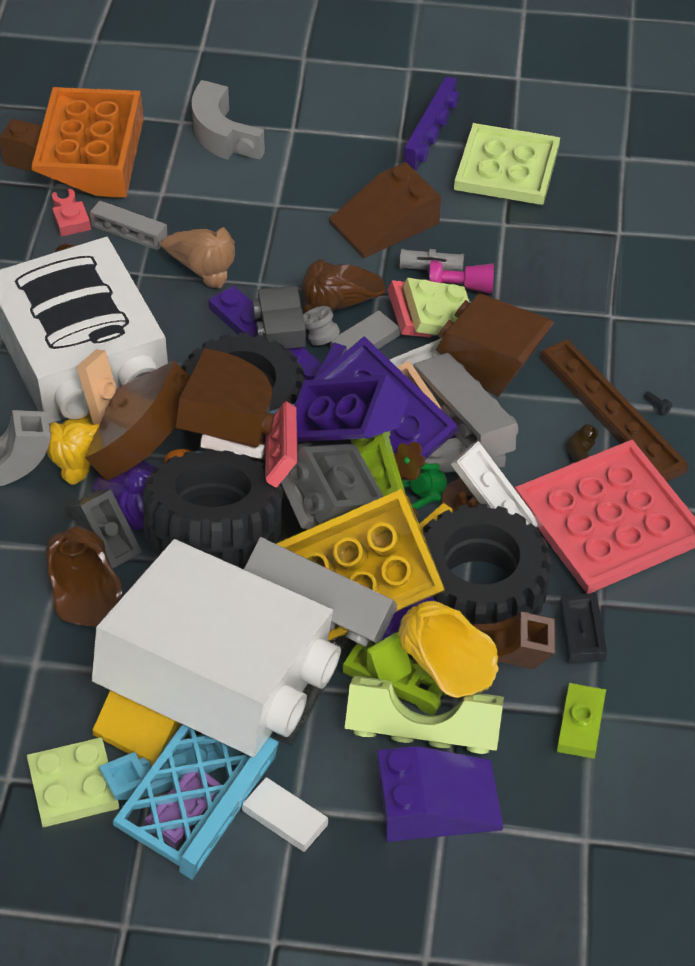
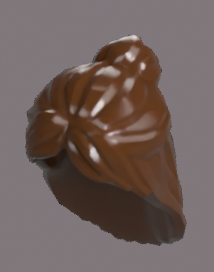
M323 259L316 260L309 265L303 279L302 290L306 299L303 313L305 314L309 310L320 306H328L331 308V311L344 309L369 299L377 298L385 293L386 284H384L380 276L359 266L350 264L333 265L325 263Z
M79 526L68 528L50 538L45 549V558L47 560V571L53 589L54 608L57 615L65 622L96 628L122 599V584L110 565L102 538L96 533Z

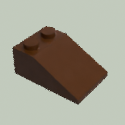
M404 162L376 176L330 217L329 223L364 259L440 224L441 196L407 162Z

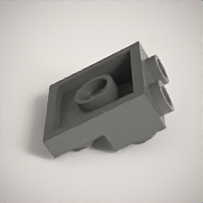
M355 444L303 447L297 453V463L288 473L290 480L294 484L299 485L305 496V509L308 513L315 515L319 524L384 497Z

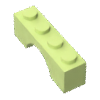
M354 676L349 688L345 729L354 730L353 733L362 737H375L376 733L391 735V739L397 742L410 743L414 739L429 741V745L437 748H450L451 744L467 746L466 749L473 753L486 754L489 753V750L497 751L504 697L474 693L472 696H464L457 706L444 714L427 716L408 709L397 697L392 681Z

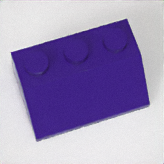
M387 374L304 380L294 405L296 407L297 442L370 438L399 428L409 398Z

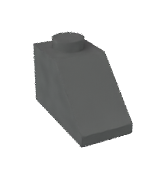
M111 489L96 490L68 506L77 526L86 528L102 538L112 569L142 552Z

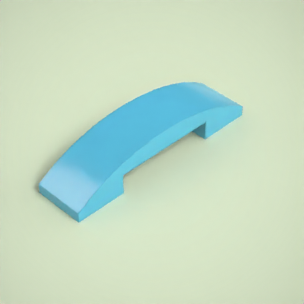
M202 733L197 735L196 737H202L207 735ZM219 742L198 746L202 762L223 759ZM226 745L229 757L239 756L243 753ZM192 747L177 749L172 755L175 767L196 763ZM133 752L99 766V771L114 799L128 800L152 766L149 765L150 762L144 758L138 759L136 753ZM168 762L166 763L163 769L169 768ZM218 768L204 770V772L210 773ZM185 774L177 775L178 781H180V779H181ZM171 777L155 779L151 784L153 795L171 790L174 787Z

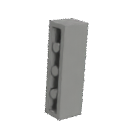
M449 353L413 363V367L440 405L441 410L458 425V431L454 435L466 448L472 443L479 441L491 458L516 450L518 424L515 418L510 416L499 405L498 401L482 388L480 382L475 380L461 363H458Z
M262 537L259 538L244 568L245 571L333 609L330 630L333 631L335 626L338 625L349 631L346 636L348 639L365 647L369 641L377 644L382 640L398 607L394 600Z

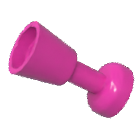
M430 260L429 281L464 284L465 289L492 295L494 263L467 266L465 271L443 270V265L440 261Z

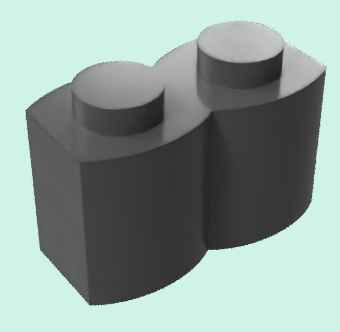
M297 286L258 289V299L252 300L254 319H260V322H256L257 335L267 337L269 342L275 340L285 346V349L306 347L305 323Z

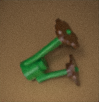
M401 443L397 447V452L394 453L401 479H407L402 480L403 487H411L413 492L424 497L414 503L408 497L417 518V510L431 502H439L441 500L440 495L446 489L447 479L443 471L439 469L438 463L429 464L425 462V457L421 455L422 446L420 443Z

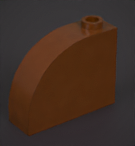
M205 348L180 396L176 428L259 447L264 434L270 435L274 422V414L269 413L272 399L270 381L262 371L251 363L224 352Z
M174 360L116 389L85 456V459L107 481L127 472L143 461L172 432L177 423L179 399L190 375Z

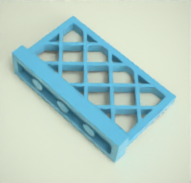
M182 724L115 817L113 825L180 866L179 872L193 880L241 809L242 803L250 796L275 759L279 742L269 737L255 757L247 754L229 757L226 744L209 736L196 737L194 729ZM189 733L190 739L184 740L186 735ZM219 742L223 759L202 762L198 746ZM192 747L196 763L175 767L172 756L177 749ZM168 762L169 768L163 769L166 763ZM238 764V766L235 768V770L232 771V767H231V766ZM225 767L228 777L224 785L208 787L204 770ZM198 772L202 789L181 792L177 775ZM171 777L175 794L153 797L151 784L154 780ZM147 792L148 799L141 800L143 795ZM216 794H217V796L215 797V799H214L213 802H212L210 795H216ZM204 797L207 807L204 815L187 818L183 801ZM177 802L181 819L159 823L156 806ZM150 807L153 819L152 825L138 827L126 820L133 810ZM196 825L190 833L189 826ZM183 827L186 841L180 850L177 851L164 843L161 831ZM150 833H156L157 838L152 836Z

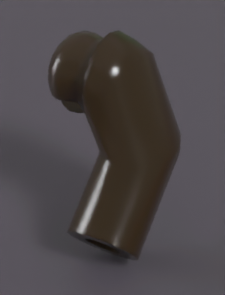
M590 424L582 426L581 430H578L567 444L568 452L574 463L590 457L588 452L594 446L595 439L598 437V430Z

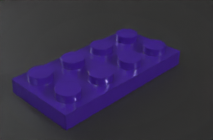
M363 336L314 380L387 374L409 398L399 428L390 431L389 439L393 453L397 452V447L401 443L417 442L422 446L421 455L426 460L458 431V425Z

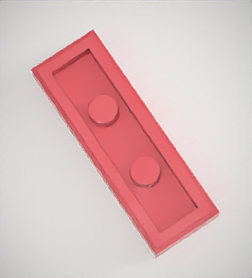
M287 401L274 414L270 435L266 434L265 479L267 483L276 488L297 463L296 407Z

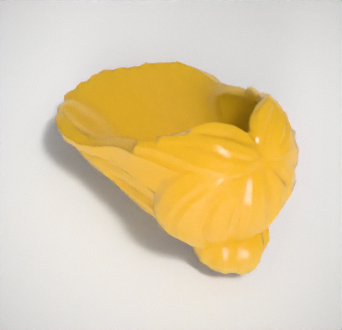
M90 414L79 419H68L63 424L56 422L49 424L51 438L47 454L52 462L62 469V478L71 485L83 481L90 472L91 464L85 459V456L100 425L93 424Z
M426 601L418 604L416 607H412L402 617L398 631L402 649L413 656L419 666L434 679L441 691L450 697L460 698L472 696L478 692L481 693L492 686L499 669L496 645L488 635L471 625L460 611L436 601Z

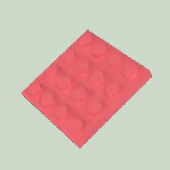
M633 440L515 487L516 492L533 513L538 524L537 528L586 594H590L695 548V516Z

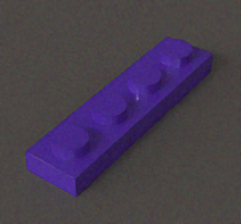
M445 76L405 146L404 162H407L415 171H417L421 162H426L431 144H436L441 126L445 127L448 122L450 110L457 107L460 93L456 91V78Z

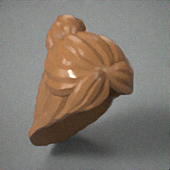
M224 227L216 232L208 229L177 232L165 237L160 242V246L172 257L190 268L198 276H201L204 284L209 288L221 289L228 277L227 270L235 257V241Z

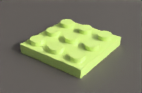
M473 123L455 178L454 190L544 205L560 146V137Z

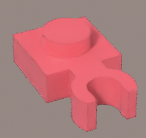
M68 189L69 197L65 199L59 198L56 192L52 193L53 217L61 237L91 230L90 220L83 202H76L73 189Z

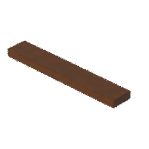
M568 339L541 351L540 359L617 441L622 444L633 440L666 482L688 471L689 464Z

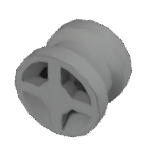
M316 307L303 315L305 328L309 331L308 339L310 344L323 345L331 342L339 335L340 330L338 325L332 321L333 313L330 307Z

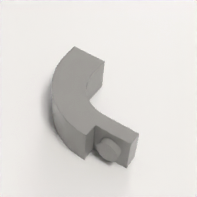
M201 80L192 96L193 130L199 143L209 152L229 160L232 153L261 160L265 153L264 129L227 119L225 116L229 111L228 87Z
M12 410L9 426L0 437V486L12 483L27 475L45 456L51 438L47 412Z

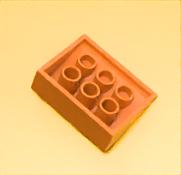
M53 87L32 162V171L95 196L127 197L144 120L141 91Z

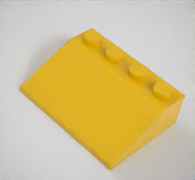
M402 489L277 543V545L394 600L398 604L395 612L445 591L410 501ZM336 625L333 631H329L328 641L347 634L349 631Z

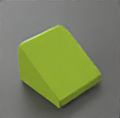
M398 632L368 648L367 671L373 678L390 680L393 684L412 672L408 654L400 645Z

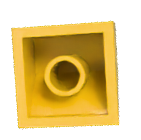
M110 690L93 728V735L97 738L102 737L103 741L128 754L135 752L138 759L144 758L150 762L149 765L153 766L182 724Z

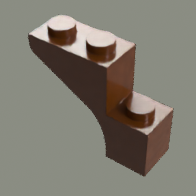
M520 612L516 616L498 623L471 624L488 635L495 643L498 655L497 664L502 662L535 669L555 654V619ZM413 658V663L418 664L416 660Z

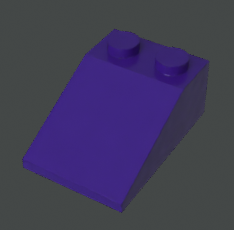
M417 746L377 750V780L387 842L503 830V821L491 760Z

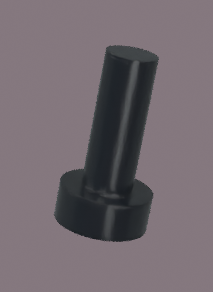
M649 391L645 392L643 397L657 406L659 413L662 415L669 413L672 408V402L667 399L661 400Z

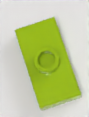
M569 683L557 752L595 759L606 689Z

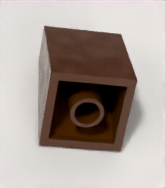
M478 293L471 303L467 300L462 303L454 314L458 318L454 323L448 320L438 333L442 340L435 351L441 355L449 353L458 363L464 366L465 370L475 380H478L483 387L499 397L530 358L554 322L544 316Z

